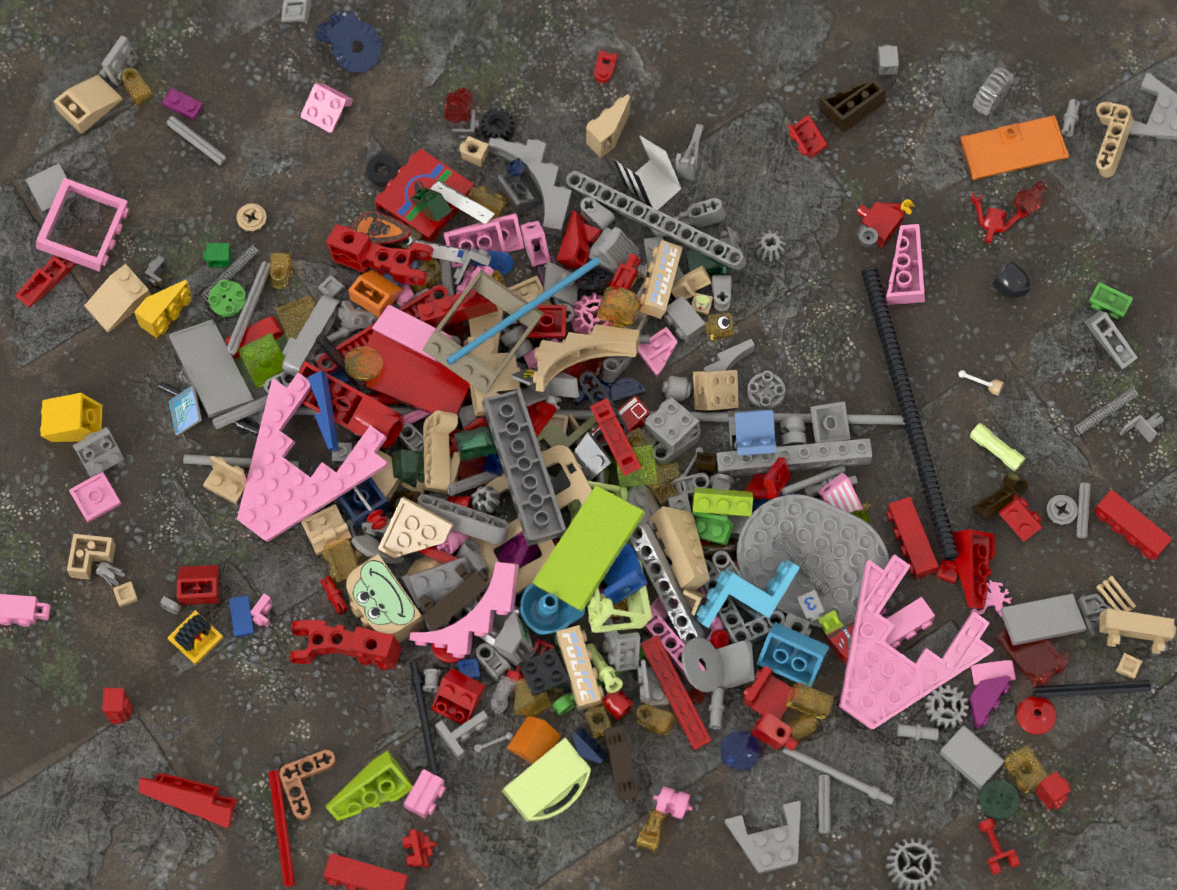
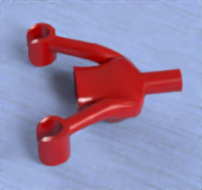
M975 191L971 194L970 200L976 206L979 224L987 230L984 240L986 243L992 242L994 233H1003L1018 219L1028 216L1029 208L1027 212L1023 213L1020 211V205L1017 214L1004 225L1007 213L990 207L984 219L980 203L983 194L981 193L978 199L974 197Z

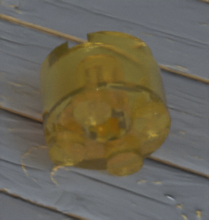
M607 287L597 309V317L613 323V326L618 328L632 325L641 303L637 301L638 296L624 288L613 290L614 287Z

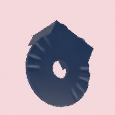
M338 10L330 16L331 19L327 23L323 22L317 27V31L314 33L315 37L319 42L332 43L334 57L345 70L357 73L371 69L377 63L381 54V39L377 31L368 23L360 21L353 11L343 10L339 12ZM356 40L360 41L363 46L359 53L353 52L351 48L352 43Z

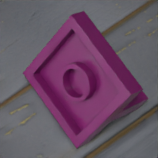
M521 532L502 545L497 558L501 563L519 564V568L534 561L539 546L538 544L527 546L524 534Z

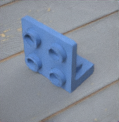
M772 409L735 412L738 456L777 453Z

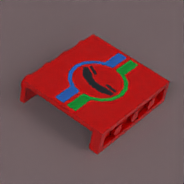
M420 148L417 153L411 155L406 166H402L399 169L398 175L388 182L386 189L376 196L375 206L377 211H380L382 208L422 234L423 241L433 242L460 209L446 201L452 211L436 222L429 219L414 204L411 197L415 195L418 189L424 187L430 189L437 180H440L470 198L474 193V184Z

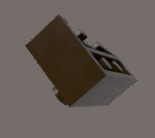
M874 78L852 85V88L835 91V94L819 97L820 110L842 132L886 103L885 89Z

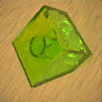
M272 333L237 350L256 389L263 386L268 379L284 372L282 369L284 357Z

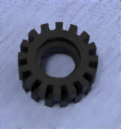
M496 107L493 112L489 109L488 114L486 112L483 114L484 118L482 117L481 129L486 140L488 138L489 141L490 138H501L508 141L510 136H513L515 129L514 119L508 110L504 112V109L500 108V111H497ZM502 121L505 127L502 130L496 131L491 128V123Z

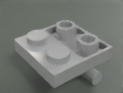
M121 36L102 62L103 69L99 73L104 78L108 75L112 84L117 86L125 79L128 71L135 65L138 58L126 37Z
M107 427L96 433L88 434L83 437L82 441L72 445L90 478L124 460Z

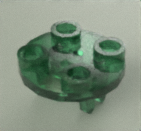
M994 780L987 783L981 790L979 797L980 808L993 819H1008L1017 810L1020 798L1018 791L1012 784L1004 780Z

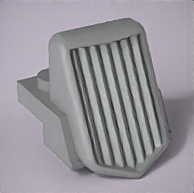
M606 227L591 247L587 260L591 261L597 257L600 260L598 265L606 268L607 273L614 276L620 263L626 264L631 253L639 258L640 253L636 245L620 228L614 227L611 230Z

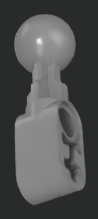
M712 198L692 204L687 211L673 218L689 226L701 228L723 221L726 213L722 202L717 198ZM655 217L652 220V223H657L659 221V217ZM675 225L669 226L668 231H673ZM651 229V232H652L653 235H655L656 237H661V236H662L663 238H666V237H667V236H665V235H663V234H661V233H659V232H657V231Z

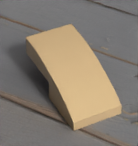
M700 266L677 280L672 285L671 292L676 300L681 296L688 299L695 295L696 290L711 284V278L704 267Z

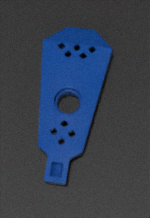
M458 250L457 257L462 258L465 251ZM486 250L491 256L488 266L494 270L493 273L504 276L512 270L514 260L508 252ZM470 259L468 263L476 267L486 266L475 260L473 261V259Z

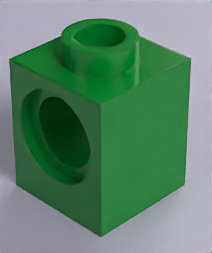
M207 243L206 250H203V261L207 262L208 268H229L231 266V248L229 243Z

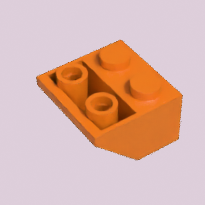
M370 270L360 275L348 291L350 300L375 316L380 317L387 306L394 303L403 289L374 270Z

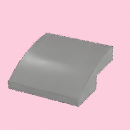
M59 163L25 179L42 212L51 208L63 179L66 178ZM69 191L66 201L75 197V193Z

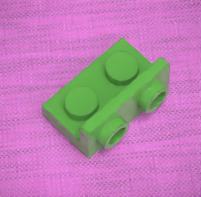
M703 512L692 513L696 517L695 523L700 540L727 546L734 526L727 515H713L712 513Z

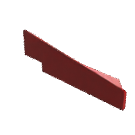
M165 773L156 774L155 779L141 777L139 782V793L223 827L228 828L231 824L238 799L218 796L219 787Z

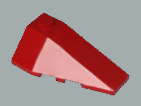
M976 530L953 532L952 535H954V540L956 541L955 546H957V551L959 552L955 563L969 608L984 609L988 592L987 576H991L992 571L989 568L990 560L994 559L995 555L994 534Z

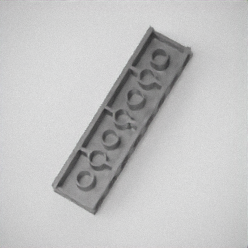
M517 388L515 391L490 398L484 397L482 401L483 409L527 546L562 537L566 531L565 524L521 389Z

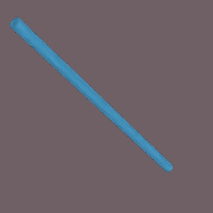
M595 257L446 358L447 363L451 365L596 267L600 264V260Z

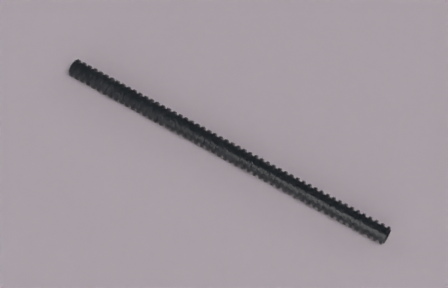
M868 267L861 272V275L863 276L867 296L869 297L868 300L871 302L870 306L872 307L874 321L878 328L880 342L884 349L883 352L886 354V363L890 370L889 373L893 381L894 390L896 391L895 395L899 402L898 405L901 407L900 412L902 413V418H904L903 422L905 423L904 426L908 434L907 437L911 450H913L912 454L916 461L915 465L919 472L918 475L921 477L920 482L922 483V488H924L923 493L925 494V499H927L926 504L930 510L931 520L934 521L932 525L935 527L934 531L937 532L935 535L938 538L937 542L940 543V553L943 560H953L959 556L958 548L955 546L956 541L954 540V535H952L953 530L950 529L951 524H949L950 520L947 518V509L944 507L945 503L941 496L942 492L938 485L936 471L933 469L934 464L932 463V458H930L931 454L927 447L928 443L924 436L925 433L922 431V422L919 420L920 416L916 409L917 405L910 388L911 384L907 377L906 367H904L905 363L901 356L900 346H898L899 342L895 335L894 325H892L893 321L889 314L890 311L886 304L887 300L885 299L881 280L877 273L878 269L876 267Z

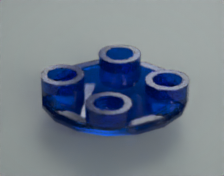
M741 731L728 735L722 742L720 750L721 759L726 765L732 769L747 771L754 766L760 755L759 743L755 737Z

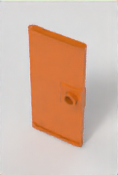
M1055 115L1003 126L960 138L973 180L1069 158Z

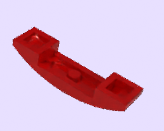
M606 398L590 406L623 475L626 476L642 468L608 399Z

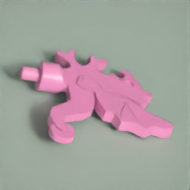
M989 580V583L986 584L991 593L987 592L984 609H980V611L973 609L971 612L982 615L987 607L994 606L996 613H999V616L1002 617L1000 612L1003 607L1002 603L1007 602L1011 604L1010 600L1012 598H1004L1009 592H1007L1008 589H1005L1004 593L1000 592L1001 588L999 586H1003L1002 583H993Z

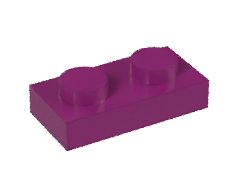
M173 88L169 90L162 101L163 106L194 121L204 107L202 102Z

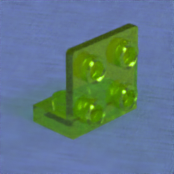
M652 444L631 447L642 468L626 476L623 475L616 461L620 488L658 482Z

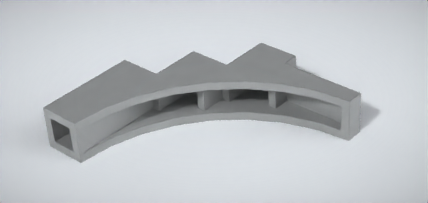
M490 138L489 153L502 156L510 161L520 158V161L524 162V171L535 182L544 203V233L562 237L572 199V190L564 186L556 187L559 177V166L553 163H543L546 155V143L539 139H528L527 145H523L520 142L512 143L501 138Z

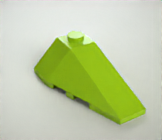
M387 750L371 761L326 805V808L339 821L359 814L364 809L379 807L381 803L396 801L410 792L413 786L398 762Z

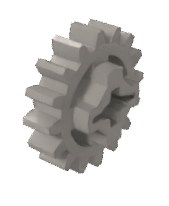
M947 685L945 690H943L942 686H939L938 692L933 689L931 692L932 696L928 695L927 697L929 702L925 704V708L929 709L926 715H932L930 721L934 722L936 720L937 727L944 724V729H947L948 724H951L952 728H955L956 722L962 724V718L966 719L967 713L964 711L969 709V706L964 705L968 699H962L964 692L958 694L957 687L950 690L949 685ZM935 701H936V704L938 705V709H937L936 711H935V709H934V702H935ZM957 703H959V705H960V712H959V713H958V710L956 709ZM944 705H945V706H948V705L951 706L950 709H949V708H946V709L943 708Z

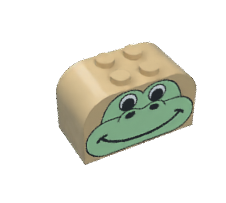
M379 554L350 573L346 583L350 598L349 604L356 618L361 617L360 620L362 621L363 628L394 635L398 643L410 637V632H417L424 627L420 612Z

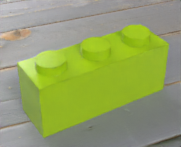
M694 487L693 512L739 516L752 515V492Z

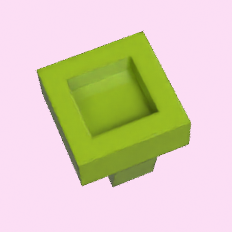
M835 610L817 619L826 636L844 626Z

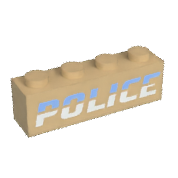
M663 240L660 241L658 246H654L651 254L654 259L653 262L650 261L647 272L650 274L649 277L645 278L643 284L645 292L641 294L638 304H641L639 312L659 319L662 318L667 308L683 247Z
M579 625L556 631V638L578 710L601 704V698L604 697L602 687L597 686L596 683L598 674L596 668H592L590 660H593L590 648L586 649L584 643L587 641L585 631L581 630Z

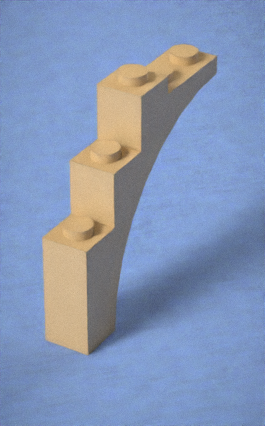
M595 324L593 331H590L589 335L568 332L567 338L563 339L562 343L542 340L540 346L536 347L535 350L538 371L534 372L533 383H536V391L544 392L548 383L558 373L578 362L605 356L636 357L640 346V331Z

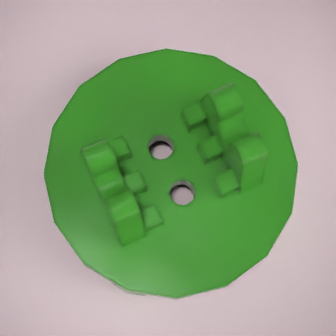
M221 280L211 289L208 302L211 309L217 315L231 317L243 309L246 302V293L238 283Z

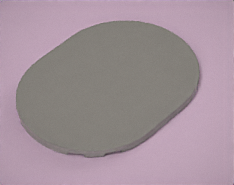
M806 495L777 497L756 509L745 522L737 544V562L743 579L766 592L768 582L771 578L774 579L778 573L776 570L779 564L786 559L793 562L792 558L787 556L788 553H785L781 546L773 539V537L782 533V535H785L784 538L787 537L786 540L793 544L792 547L797 549L796 552H799L803 559L809 563L813 571L816 570L815 573L822 577L821 580L828 584L830 592L822 596L821 591L816 589L817 586L810 582V579L804 575L802 570H798L775 609L786 614L791 613L809 621L813 626L821 627L817 619L811 621L810 618L805 619L797 597L816 590L825 611L821 613L822 616L835 610L844 626L854 621L866 561H872L881 569H884L889 561L887 549L877 532L857 516Z

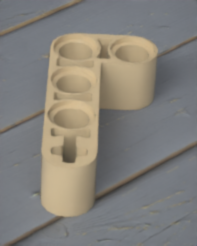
M1102 102L1097 106L1096 112L1100 122L1109 127L1096 160V165L1100 175L1108 178L1113 176L1117 169L1133 124V117L1127 106Z
M437 410L424 422L425 486L427 488L446 491L450 484L449 433L456 428L458 423V416L455 413Z

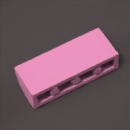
M388 305L372 329L435 362H439L422 350L436 328ZM441 331V333L453 340L452 336Z

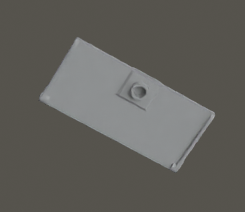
M213 319L169 334V339L191 384L195 387V391L209 418L254 401L231 354L226 351L227 346Z

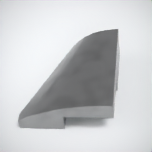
M1098 594L1080 597L1076 603L1085 623L1088 639L1107 634L1099 632L1100 613L1107 608H1112L1107 606Z

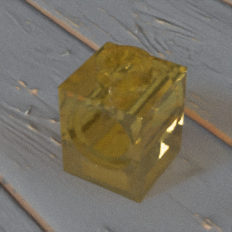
M599 705L592 706L585 712V718L593 738L603 736V729L612 727L604 705L600 707ZM595 717L603 718V722L600 724H596L592 720Z

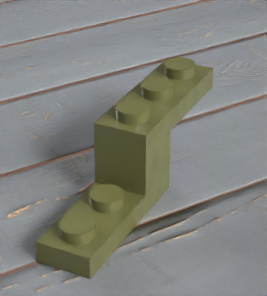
M593 415L567 437L552 420L544 427L537 437L539 447L543 444L547 449L556 445H563L569 448L573 443L579 444L588 430L591 433L599 425Z

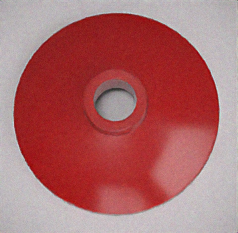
M1031 696L1019 704L1016 717L1018 724L1024 731L1033 735H1041L1047 733L1054 726L1056 711L1052 703L1046 698ZM1034 711H1039L1041 715L1035 716Z

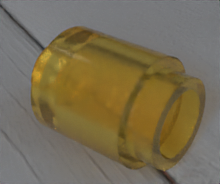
M803 714L790 723L789 727L793 729L790 735L796 740L803 739L817 730V720L812 714Z

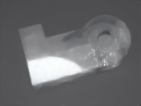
M501 675L491 700L494 714L501 716L507 713L512 692L518 693L520 682Z

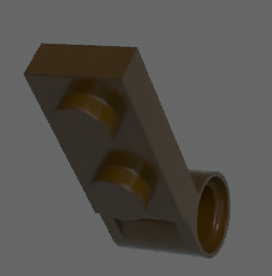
M1016 473L1007 474L1003 480L1004 487L972 506L974 513L982 519L991 517L995 512L1012 502L1015 494L1018 496L1024 494L1028 489L1027 481Z

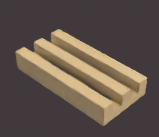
M1113 576L1096 586V590L1112 609L1120 610L1105 592L1104 587L1124 611L1130 612L1136 608V605Z

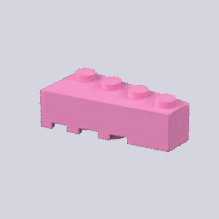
M919 224L900 226L886 296L887 305L925 302Z

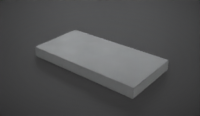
M1073 594L1002 607L1000 610L1013 645L1086 630Z

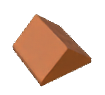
M528 715L507 749L529 763L534 764L556 746L562 735L545 720Z

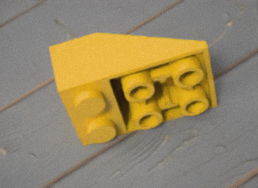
M184 280L145 298L134 312L139 326L157 339L160 335L165 334L168 330V325L179 317L182 308L188 306L192 300V293L188 282Z

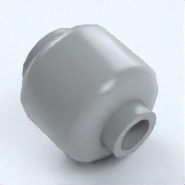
M670 376L667 381H663L661 391L664 392L666 399L672 397L677 402H683L690 395L691 384L688 383L686 378Z

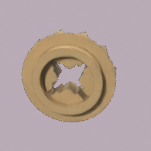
M258 204L244 205L237 213L239 227L245 231L252 232L257 229L261 230V227L266 223V212ZM255 213L256 220H252L249 223L248 216L251 217Z

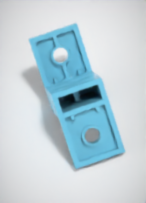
M788 559L784 562L782 561L777 567V575L768 582L766 592L726 568L725 571H721L716 579L718 583L715 588H711L707 593L706 603L698 608L696 619L709 628L729 594L770 618L800 567Z

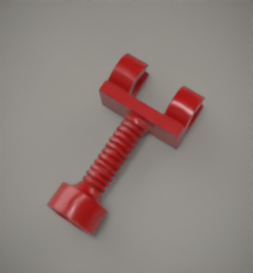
M993 818L978 824L981 832L987 833L996 856L987 860L991 873L995 875L1001 872L997 861L1006 857L1011 868L1018 866L1020 863L1014 849L1005 853L1001 850L1002 848L993 831L996 826Z

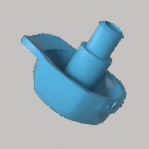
M533 583L524 590L519 607L521 618L526 626L539 635L551 634L566 629L569 624L579 620L585 613V608L581 612L561 601L554 594H549L536 587Z

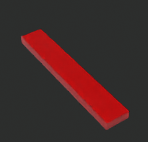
M658 635L640 643V647L693 750L711 742L712 740Z

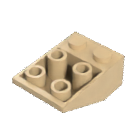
M96 75L67 89L54 100L57 111L78 132L83 134L123 99L99 75Z
M628 94L623 98L617 99L610 109L606 108L596 120H591L586 126V144L600 158L615 148L629 117L630 96Z

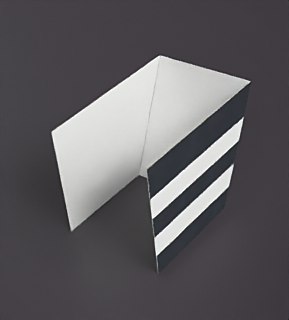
M640 136L650 159L644 166L634 173L614 159L613 161L623 184L646 205L658 210L681 190V186L666 151Z

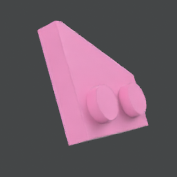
M665 327L650 337V344L639 346L638 354L656 377L660 375L674 351L677 340L669 329Z

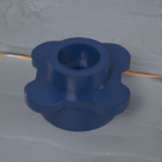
M520 158L514 159L509 163L507 172L511 176L517 177L524 171L525 165L523 161H520Z

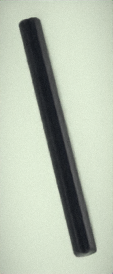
M1149 680L1035 686L1033 688V696L1046 698L1149 692L1151 690V682Z

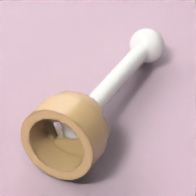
M963 370L958 373L960 378L966 377L988 386L989 391L996 396H999L1002 391L1003 381L993 380L989 383L968 375Z

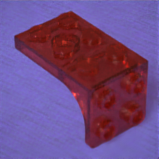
M1007 629L996 636V640L1034 687L1039 684L1041 686L1045 685L1051 680L1050 677L1054 673L1060 674L1069 663L1068 660L1071 655L1068 652L1064 655L1059 653L1048 639L1013 645Z

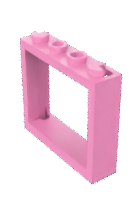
M64 178L36 240V249L100 272L102 266H105L108 262L109 256L107 254L109 250L112 251L115 246L116 240L114 238L116 234L119 235L123 226L121 224L122 219L127 218L129 211L127 200ZM69 191L118 209L97 258L48 240Z

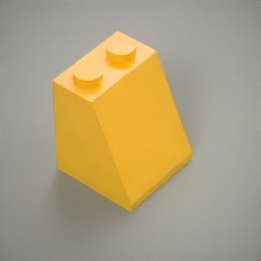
M82 393L42 400L41 437L51 442L82 441L83 437L102 429L103 405Z

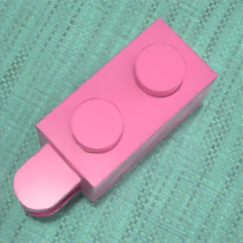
M0 594V624L11 625V623H18V625L23 627H29L30 624L36 625L37 619H49L51 605L40 603L36 597Z

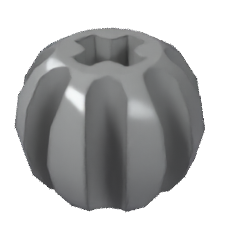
M490 486L477 488V492L473 493L471 497L474 509L487 514L489 512L492 514L495 512V508L500 505V496L497 490Z

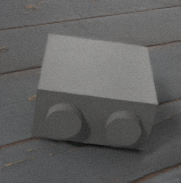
M671 397L659 406L658 411L646 418L645 428L652 437L674 455L700 430V422Z

